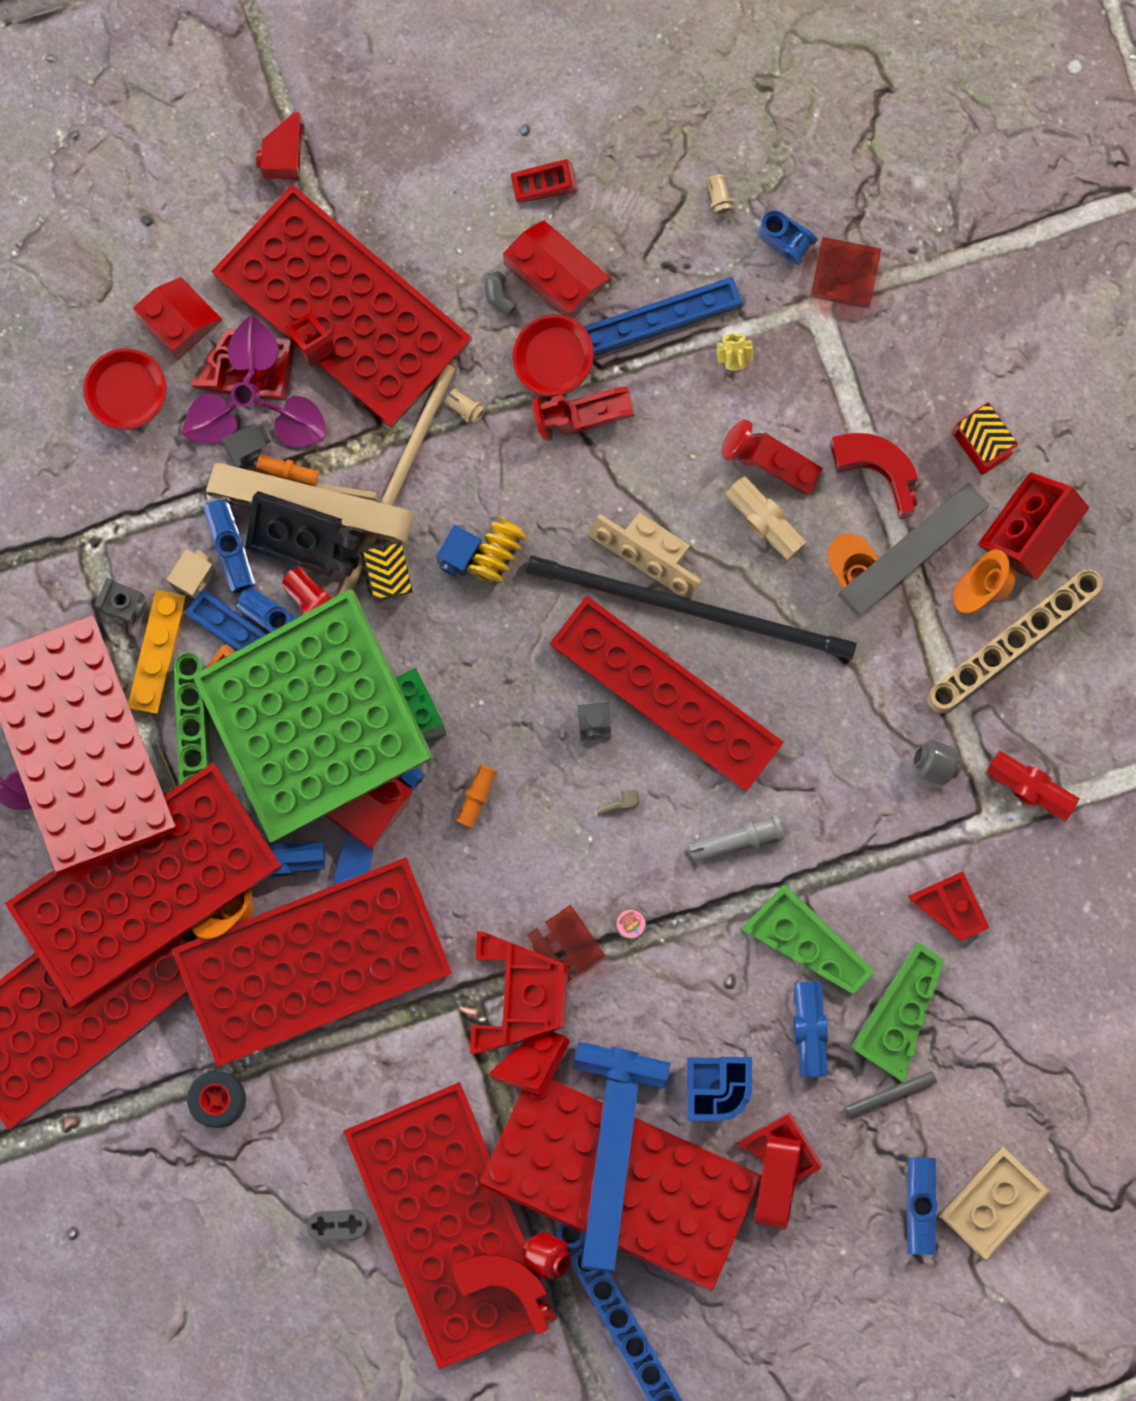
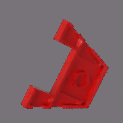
M477 931L475 959L481 961H506L503 1025H471L470 1054H482L565 1028L568 965L491 934Z

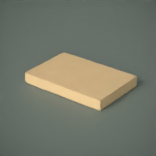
M1001 1147L938 1217L986 1261L1050 1190L1004 1147Z

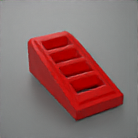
M568 159L511 173L517 203L578 192L574 167ZM559 172H564L566 183L561 184ZM548 174L552 175L554 186L549 187L547 179ZM537 176L540 178L542 188L538 190L535 182V177ZM528 178L530 192L525 193L522 180Z

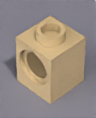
M186 549L166 580L170 586L195 600L202 589L206 587L216 570L210 563L212 559L199 550L192 553Z

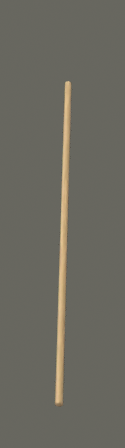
M448 365L438 377L380 503L393 506L456 370L451 365ZM364 537L356 554L360 556L357 569L352 568L350 577L346 576L338 595L349 589L354 590L364 568L361 554L365 550L373 549L377 538ZM246 793L241 804L249 815L253 805Z

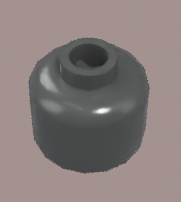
M930 740L917 748L913 758V767L916 768L917 775L920 778L944 785L951 778L958 776L961 770V761L958 760V752L954 747Z

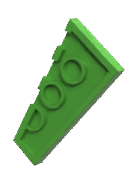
M785 884L741 929L852 994L875 972Z
M916 942L850 1047L903 1083L908 1073L906 1071L910 1059L913 1057L917 1046L916 1041L921 1026L923 1027L927 1015L925 1013L930 998L933 997L945 960L919 942Z

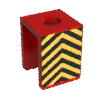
M989 402L958 421L951 432L981 475L1012 456V450L1018 446V442Z

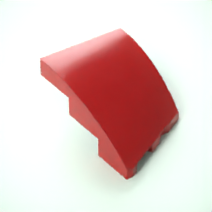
M236 329L225 330L218 341L217 347L207 357V365L198 378H193L191 382L193 388L231 395L233 386L243 382V378L247 376L249 369H235L228 357L229 343ZM276 339L279 346V354L275 363L267 370L255 369L250 383L258 388L260 399L286 400L295 345L290 339Z

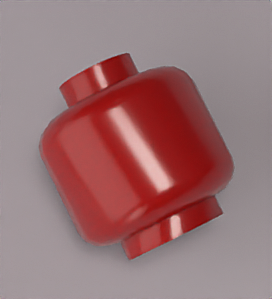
M541 1232L529 1238L523 1248L525 1266L530 1271L547 1280L563 1276L568 1271L572 1262L569 1245L548 1232Z

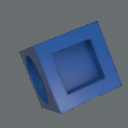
M454 524L436 555L437 562L441 564L439 568L452 576H456L457 573L465 576L467 565L472 564L473 555L479 552L478 546L482 544L481 539Z

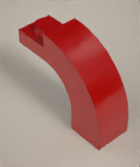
M849 433L831 438L829 445L837 473L858 468L870 469L879 473L886 479L891 488L899 520L912 516L914 507H917V499L914 489H909L908 487L916 484L918 475L908 456L898 446L885 438L868 433Z
M479 1255L451 1266L463 1297L487 1286L505 1287L513 1291L521 1299L537 1335L549 1329L547 1322L552 1320L544 1302L538 1304L536 1300L546 1295L547 1291L540 1279L525 1265L504 1256Z

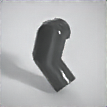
M493 272L485 280L487 301L505 315L510 316L517 304L504 295L505 276L501 272Z

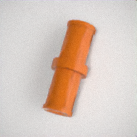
M260 454L255 470L258 473L311 486H316L319 476L318 470L301 467L289 459L283 461L264 454Z
M481 764L478 766L479 768L470 788L465 790L464 795H466V798L455 819L456 822L472 829L483 804L488 802L487 794L498 773Z

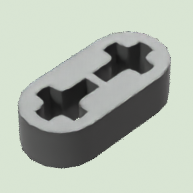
M359 1210L321 1211L310 1216L306 1227L309 1235L315 1240L354 1239L365 1233L368 1222L366 1216ZM350 1215H355L356 1220L362 1222V1226L356 1228V1233L354 1234L351 1233L350 1228L339 1227V1222L349 1221ZM319 1217H323L324 1222H335V1228L326 1229L324 1235H319L318 1230H313V1223H317Z

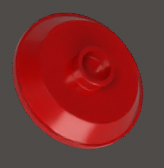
M559 314L541 316L527 324L519 333L512 353L513 367L519 380L529 390L543 396L564 395L576 389L587 378L594 359L593 343L586 329L573 318Z
M121 348L103 354L91 365L84 380L83 393L88 409L98 421L111 428L129 430L147 424L160 412L165 402L167 384L161 367L151 356L140 350Z

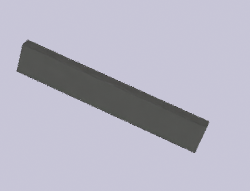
M967 483L840 591L838 596L859 618L990 504L970 483Z

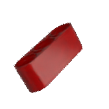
M770 1135L758 1195L755 1224L782 1230L787 1229L799 1168L802 1141Z

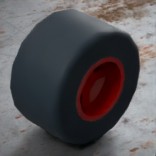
M210 1071L200 1075L193 1081L188 1091L187 1105L190 1114L198 1123L206 1127L223 1128L232 1125L241 1117L246 1106V1094L243 1085L236 1077L222 1071Z

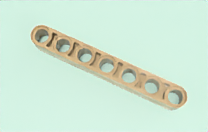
M214 463L206 489V494L217 499L228 498L229 502L248 507L252 505L253 495L260 491L341 518V527L364 529L365 536L397 544L407 543L415 515L413 512L400 507L221 463Z
M1084 570L1078 573L931 689L927 697L930 709L936 713H946L953 709L1093 600L1102 588L1101 576L1093 570ZM1079 581H1090L1093 585V592H1084L1079 586ZM1057 598L1067 600L1070 606L1069 610H1059L1055 600ZM1038 616L1044 619L1046 628L1043 630L1036 629L1032 625V617ZM1008 636H1018L1022 641V647H1011L1007 640ZM988 653L994 654L998 659V666L990 667L986 665L983 656ZM968 672L972 674L974 684L966 686L961 683L959 679L960 673ZM941 690L946 691L950 696V703L940 704L935 698V693Z

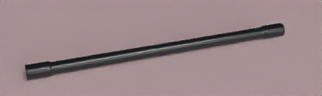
M531 555L526 573L548 579H558L800 644L849 660L853 659L857 642L835 636L821 635L575 569Z

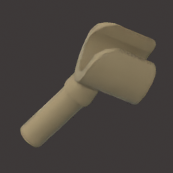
M636 790L621 791L622 801L597 808L598 815L617 809H635L639 805V793Z

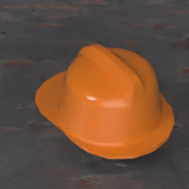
M844 533L836 537L831 542L827 552L828 564L838 579L842 590L879 559L869 543L863 537L854 533Z
M1001 550L987 552L957 582L953 591V603L957 610L961 613H973L984 607L989 601L998 602L1010 595L1018 573L1009 566L1008 557Z
M252 888L193 927L194 934L203 939L217 938L225 934L235 924L251 918L254 913Z

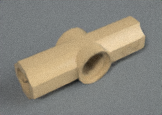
M745 476L734 483L725 493V496L746 517L745 520L753 532L760 538H765L786 561L793 558L806 545L807 542L785 520L786 516L779 506L771 499H766Z

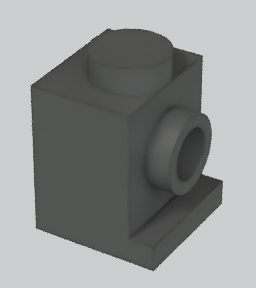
M252 423L221 438L235 467L242 464L240 461L242 457L248 461L262 454L260 448L271 442L264 427L258 428L256 423Z
M106 578L95 607L102 613L133 625L136 618L140 619L146 608V601H144L145 596L142 592ZM120 596L127 598L124 605L116 604Z
M609 702L578 705L580 740L611 738Z

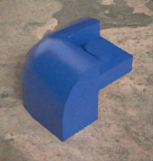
M687 1057V1121H724L732 1119L743 1112L750 1102L752 1092V1057Z

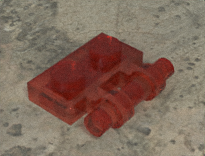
M571 904L545 921L551 931L550 934L543 937L538 928L527 934L534 944L532 946L534 952L557 961L559 959L550 946L558 941L567 954L560 962L567 964L568 967L574 965L579 974H582L606 957ZM569 974L567 976V983L572 980Z

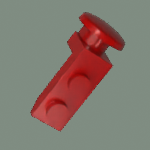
M628 386L612 388L568 401L563 395L552 397L551 401L545 403L538 396L532 402L534 420L541 437L545 441L552 440V429L559 428L568 436L635 416Z
M742 419L730 429L721 448V455L725 460L731 461L738 457L737 461L745 466H758L792 488L806 495L811 494L823 470L821 466L767 433L751 434L753 425L749 420Z

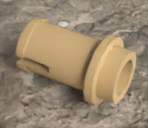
M718 174L711 176L710 179L707 178L706 184L708 185L712 200L711 210L715 211L716 215L730 213L733 210L734 201L729 198L724 175Z
M456 388L453 389L450 394L453 395L454 399L447 396L445 405L464 416L466 422L478 423L485 412L480 401L474 402Z

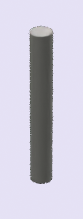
M930 1071L846 1105L845 1109L850 1118L937 1083L933 1071Z

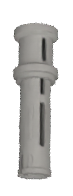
M777 813L772 814L770 819L753 823L749 821L747 824H744L745 828L695 843H689L691 853L703 849V851L692 854L694 863L749 845L751 848L756 849L764 842L774 839L785 840Z

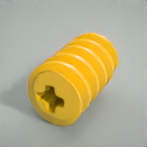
M496 516L499 523H492L490 525V529L494 534L487 533L484 536L488 544H480L478 546V550L482 555L475 554L472 557L476 566L467 565L466 567L469 573L488 584H492L493 581H504L498 573L499 570L509 572L510 568L504 563L505 560H516L510 552L511 549L521 551L522 547L516 542L517 539L526 541L528 539L521 528L500 516Z

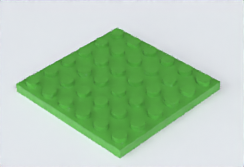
M349 589L193 675V679L270 843H275L433 759L431 751L354 590Z

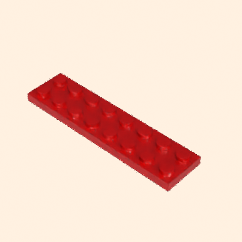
M587 595L549 643L552 648L746 793L784 743Z

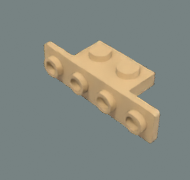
M640 512L625 530L601 514L595 519L588 534L592 539L651 578H654L677 595L692 599L701 580L678 565L690 547L689 544Z

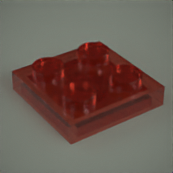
M822 237L810 297L869 309L882 248Z

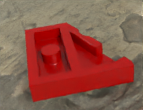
M963 871L908 896L910 901L961 941L990 928Z
M556 1032L527 1039L494 1067L489 1075L494 1081L543 1096L571 1041L566 1035Z
M791 1112L782 1115L737 1142L741 1149L745 1150L746 1148L761 1158V1162L764 1163L770 1135L802 1141L796 1182L815 1173L823 1166Z

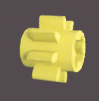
M741 333L725 335L723 343H717L718 363L724 362L725 368L732 371L746 368L747 361H753L752 340L746 341L745 335Z

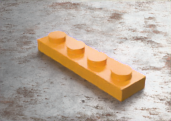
M158 589L155 591L128 702L130 710L159 716L185 610L186 595Z

